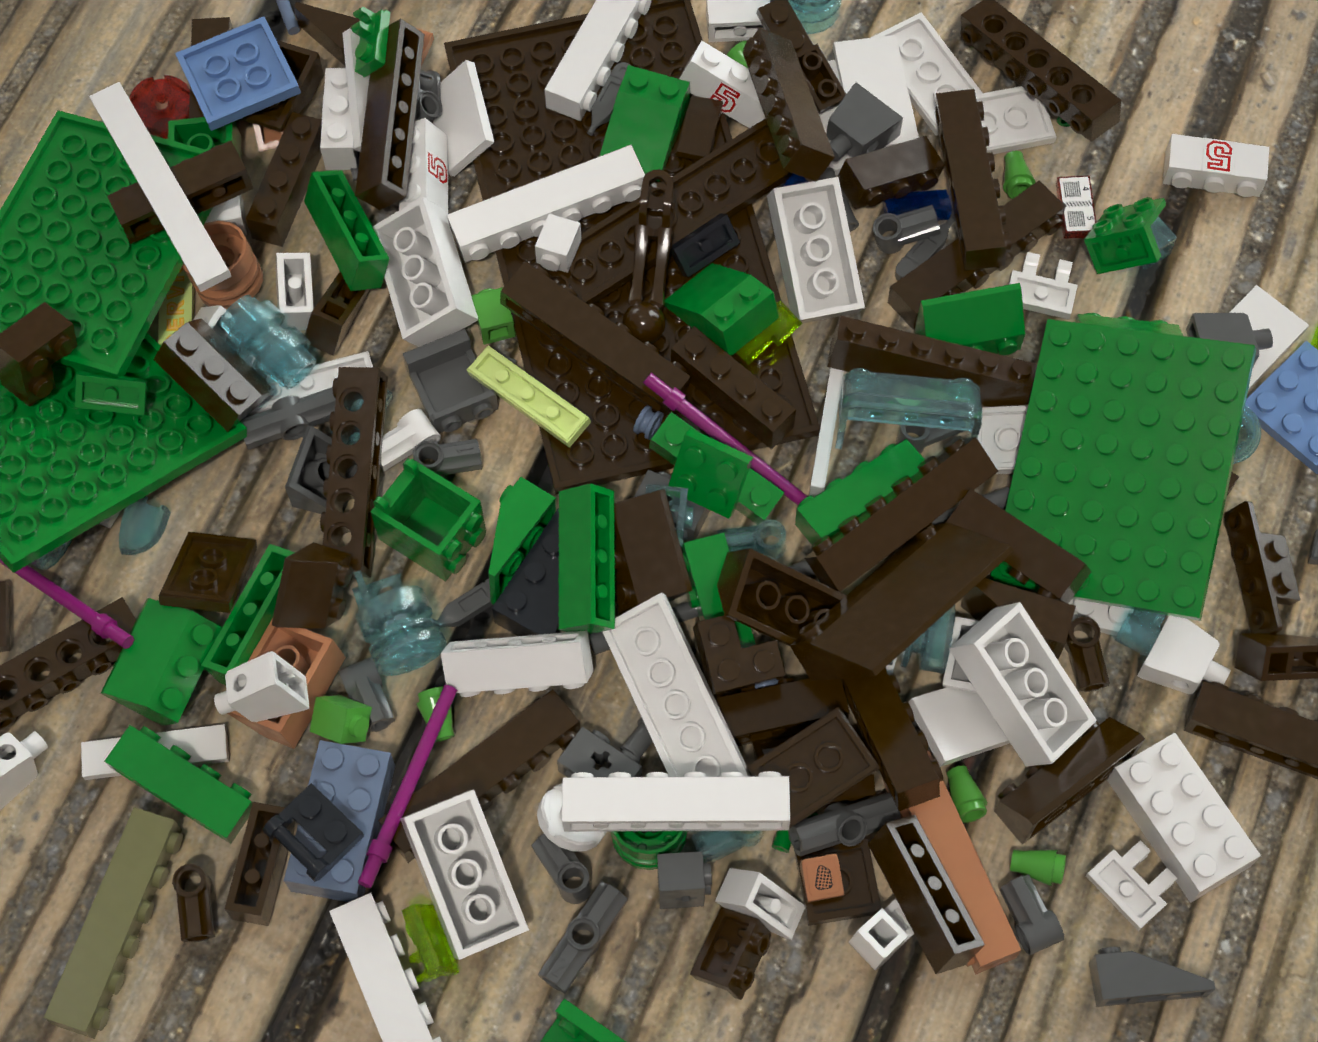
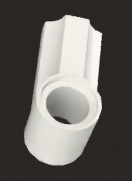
M415 409L405 414L397 423L396 428L383 435L380 468L383 471L388 470L412 455L415 446L420 442L434 441L439 443L441 435L421 409Z

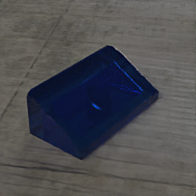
M946 189L910 192L902 198L896 199L894 197L883 201L884 214L891 213L897 216L933 205L938 221L949 220L952 213V203Z

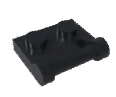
M312 783L282 812L272 817L263 828V832L270 839L276 838L307 869L306 874L314 882L325 876L364 837L363 832ZM295 821L327 853L321 858H317L287 827Z

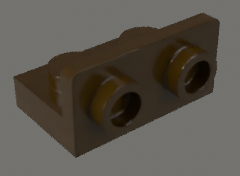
M721 907L690 975L698 981L727 990L734 998L742 1000L746 990L753 984L754 972L761 957L768 951L771 932L759 919Z

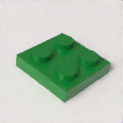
M689 429L684 435L667 491L730 519L735 512L753 457L693 429Z

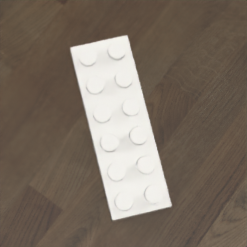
M660 593L616 617L615 629L603 631V634L669 777H683L688 772H702L706 774V777H721V774L724 772L743 773V777H752L746 769L747 765L666 595Z

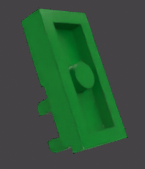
M361 7L353 12V16L360 20L351 28L353 33L360 36L359 44L355 50V72L363 77L368 76L385 65L391 13L386 9H381L374 13L365 7Z
M78 371L76 374L75 408L145 415L147 381L145 379L124 376L116 378L86 371Z

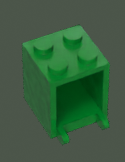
M407 458L403 463L404 470L383 497L377 496L373 502L375 507L371 511V516L377 536L380 541L446 582L452 573L457 574L462 569L466 561V554L472 546L475 548L479 546L486 535L481 501L414 459Z

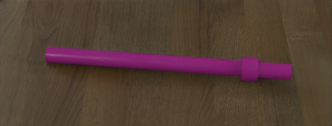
M652 372L643 381V384L664 399L662 403L669 409L679 411L713 439L752 456L750 468L784 492L783 495L797 506L808 497L685 399L686 395L678 388L674 387L672 389Z
M0 559V563H1L2 565H4L5 567H7V566L2 562V560ZM29 565L15 572V574L90 624L92 631L102 638H110L124 649L132 646L134 637L118 627L117 621L107 614H99Z
M444 685L378 837L371 841L366 852L368 859L358 880V884L366 888L372 887L382 863L387 862L393 849L390 844L401 821L400 818L403 817L457 693V689L452 686Z

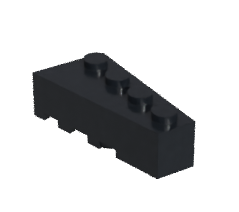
M559 508L492 607L495 624L517 636L561 633L562 631L559 630L558 617Z

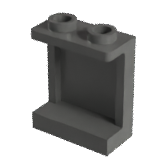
M465 329L403 353L409 377L430 422L438 433L455 431L466 422L473 419L487 418L493 411L498 410L497 396L494 390H489L467 372V369L476 360V357L471 349L470 339Z

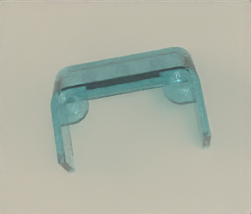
M863 368L853 369L846 373L842 380L835 449H842L847 420L966 431L965 438H978L982 425L980 388L967 378L949 380L875 373Z

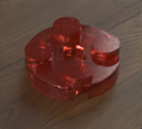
M163 75L165 79L154 80L153 77L146 78L136 85L129 99L149 134L167 139L168 121L189 119V87L181 79L171 75ZM168 101L166 108L157 109L156 103L163 104Z

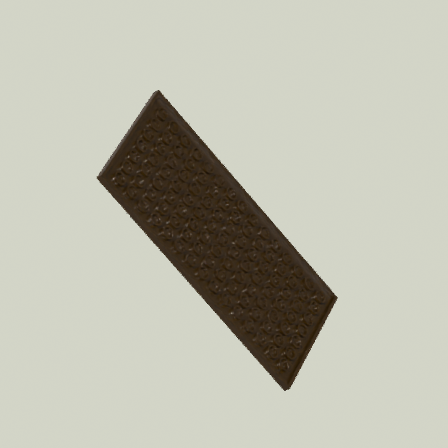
M651 0L648 12L645 15L641 14L638 19L635 35L632 39L628 38L626 40L623 55L618 63L626 62L637 68L679 79L702 41L691 1ZM588 13L444 43L451 73L465 60L475 63L494 138V143L473 160L482 201L600 156L609 122L596 128L591 136L587 132L591 127L592 110L586 111L582 120L578 121L546 108L545 88ZM617 62L613 63L611 67V72L614 69V67L618 64ZM602 86L597 91V97L603 88ZM724 113L721 114L716 129L712 151L732 139ZM684 120L664 169L671 177L698 161L676 156ZM660 180V182H658V181H653L651 184H653V183H661V182L663 183V181H661V180ZM625 201L612 206L604 213H594L581 218L578 221L581 223V233L631 202ZM751 203L729 217L740 243L711 263L750 274L774 292L779 318L731 357L796 409L794 428L777 444L779 445L819 436L820 426ZM534 236L519 242V244L512 248H502L495 251L503 286L506 285L524 261L530 265L536 262L535 245L539 237ZM671 254L667 266L665 299L711 263L691 276L685 277L682 276ZM655 265L645 271L643 302L650 303ZM632 280L594 303L604 312L605 317L615 324L616 322L622 323L623 316L630 307L627 301ZM664 306L661 311L665 318V329L662 336L652 344L659 350L661 356L671 362V348L692 328ZM511 312L525 372L584 413L591 420L589 426L570 448L539 426L555 495L559 494V491L590 483L601 485L645 475L648 470L659 472L674 468L673 464L649 448L651 439L644 438L645 434L642 432L640 434L633 432L635 422L646 405ZM689 382L688 388L684 392L686 395L685 399L750 451L767 447ZM676 409L674 411L670 410L660 424L661 426L672 412L700 433L710 437Z

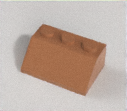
M271 620L248 661L273 651L305 675L309 709L259 722H251L237 711L227 714L262 736L295 749L312 719L316 697L325 696L346 657L333 639L305 628L272 626Z

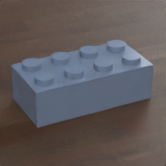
M319 741L308 785L312 783L363 832L364 837L325 876L316 882L306 874L307 869L290 854L284 882L290 892L344 902H351L364 896L366 887L358 884V880L368 859L366 852L373 839H377L381 826L378 820L384 815L395 770V763L390 752ZM298 825L295 837L317 858H321L327 852Z

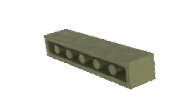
M136 807L133 808L44 1016V1019L52 1025L95 1039L98 1030L102 1031L106 1026L110 1015L109 1003L113 994L117 995L123 986L125 979L124 967L128 958L132 959L137 952L140 942L137 936L142 924H147L154 910L152 900L157 888L161 889L167 880L169 872L167 864L171 855H175L180 849L183 839L182 829L175 820Z

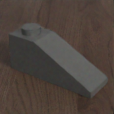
M1120 947L1099 949L1098 954H1095L1089 962L1096 1007L1207 997L1216 989L1215 983L1212 980L1134 951L1121 952Z

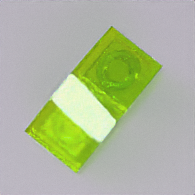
M781 301L776 302L779 318L736 352L748 365L772 342L779 347L802 324Z

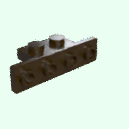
M1244 501L1225 512L1224 519L1251 633L1276 634L1283 629L1277 604L1292 605L1300 601L1297 580L1294 575L1285 536L1261 533L1253 502Z

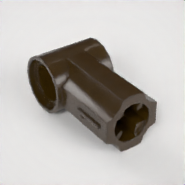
M1079 617L1071 623L1064 646L1070 656L1077 689L1084 692L1096 691L1110 684L1099 641L1101 635L1100 627L1095 620L1089 617ZM1074 631L1085 632L1089 637V642H1079L1074 636Z
M185 864L176 870L172 880L174 890L177 893L181 941H205L215 937L211 901L213 884L211 878L199 866ZM200 876L201 882L199 887L192 892H186V881L190 877Z

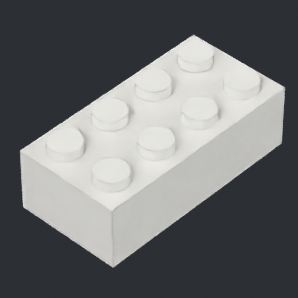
M839 177L774 188L767 195L793 325L839 317L840 315L854 314L864 309L865 305Z
M422 196L372 226L389 257L384 277L403 340L420 347L458 332L479 320L445 209Z
M1020 602L993 608L949 648L1026 767L1054 763L1097 721Z
M1176 733L1171 734L1116 766L1107 779L1166 868L1178 878L1176 883L1190 903L1250 868L1261 856Z
M474 789L400 818L454 958L458 960L529 930Z

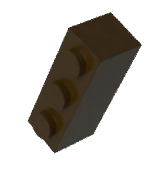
M923 136L845 159L837 177H839L840 187L854 209L865 206L873 207L884 200L894 197L899 199L910 192L920 189H931L938 183V178L945 164L927 136Z
M253 802L225 905V911L232 920L269 926L288 850L276 838L270 839L263 832V828L272 817L282 812L285 807ZM295 821L287 827L291 833L293 832Z

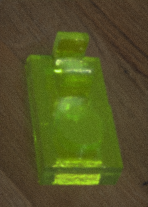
M412 904L403 909L402 914L406 922V931L418 949L417 952L409 956L410 963L422 962L425 968L422 974L416 976L417 982H430L439 976H454L458 974V967L434 905Z

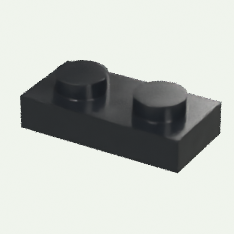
M720 213L674 243L670 252L682 276L689 277L738 245L740 241L727 214Z

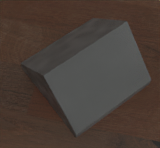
M307 426L285 489L292 507L322 514V512H326L327 501L324 497L323 485L324 480L329 478L330 465L327 463L326 452L328 445L332 444V438L313 426ZM353 465L347 469L345 474L346 479L351 478L356 474L357 465ZM348 500L343 504V507H342L343 513H344L345 508H346V506H347Z

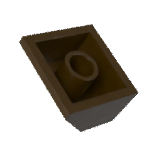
M313 542L285 558L272 626L280 628L325 629L335 621L340 620L346 607V600L343 599L344 590L350 583L353 574V568L350 566L352 554Z

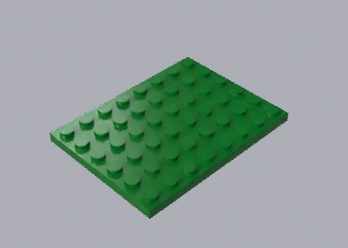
M57 110L0 209V333L46 302L73 323L78 345L69 355L62 357L56 363L87 372L121 378L130 366L176 279L183 261L165 229L130 244L107 195L123 187L130 186L136 183L137 180L104 122ZM151 135L169 168L183 160L208 151ZM213 207L197 214L203 226Z
M1047 319L1005 511L1088 566L1091 573L1072 599L1201 621L1256 354L1255 345ZM1002 563L991 573L990 580L1025 591L1037 592L1039 589L1029 581L1024 586L1007 574L1010 568Z
M146 333L124 377L141 378L147 381L146 413L144 416L75 408L76 374L78 371L83 370L56 362L51 365L56 388L47 397L40 399L30 407L2 386L0 380V559L13 573L247 437V428L241 422L227 432L153 360L161 345L148 333Z

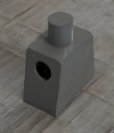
M856 82L828 120L826 135L831 140L829 143L835 156L833 161H839L846 153L855 157L884 148L900 136L903 117Z
M1193 313L1186 327L1188 337L1255 345L1256 354L1253 367L1259 357V350L1269 349L1273 346V337L1270 329L1253 330L1249 317L1245 313Z

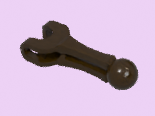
M663 170L648 172L642 181L639 222L634 229V265L627 301L630 307L625 312L622 324L631 330L632 336L642 343L646 341L651 344L662 336L665 329V318L661 310L665 306L667 266L674 240V233L672 231L675 208L673 179L669 173ZM655 180H661L664 182L651 184ZM656 193H664L659 197L654 196ZM650 240H656V264L649 303L643 302V283Z

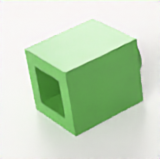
M503 287L498 289L488 288L480 291L478 294L471 295L479 319L476 322L483 345L515 337L511 311L500 304V293Z
M342 695L316 697L310 732L339 744L365 742L372 707Z

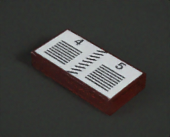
M1090 176L1057 177V196L1066 206L1062 217L1063 238H1085L1096 223Z

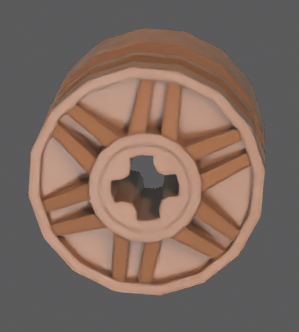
M225 221L205 223L204 228L232 277L200 292L184 263L182 267L203 303L208 306L221 305L226 310L238 308L251 301L259 292L263 282V270L239 227Z

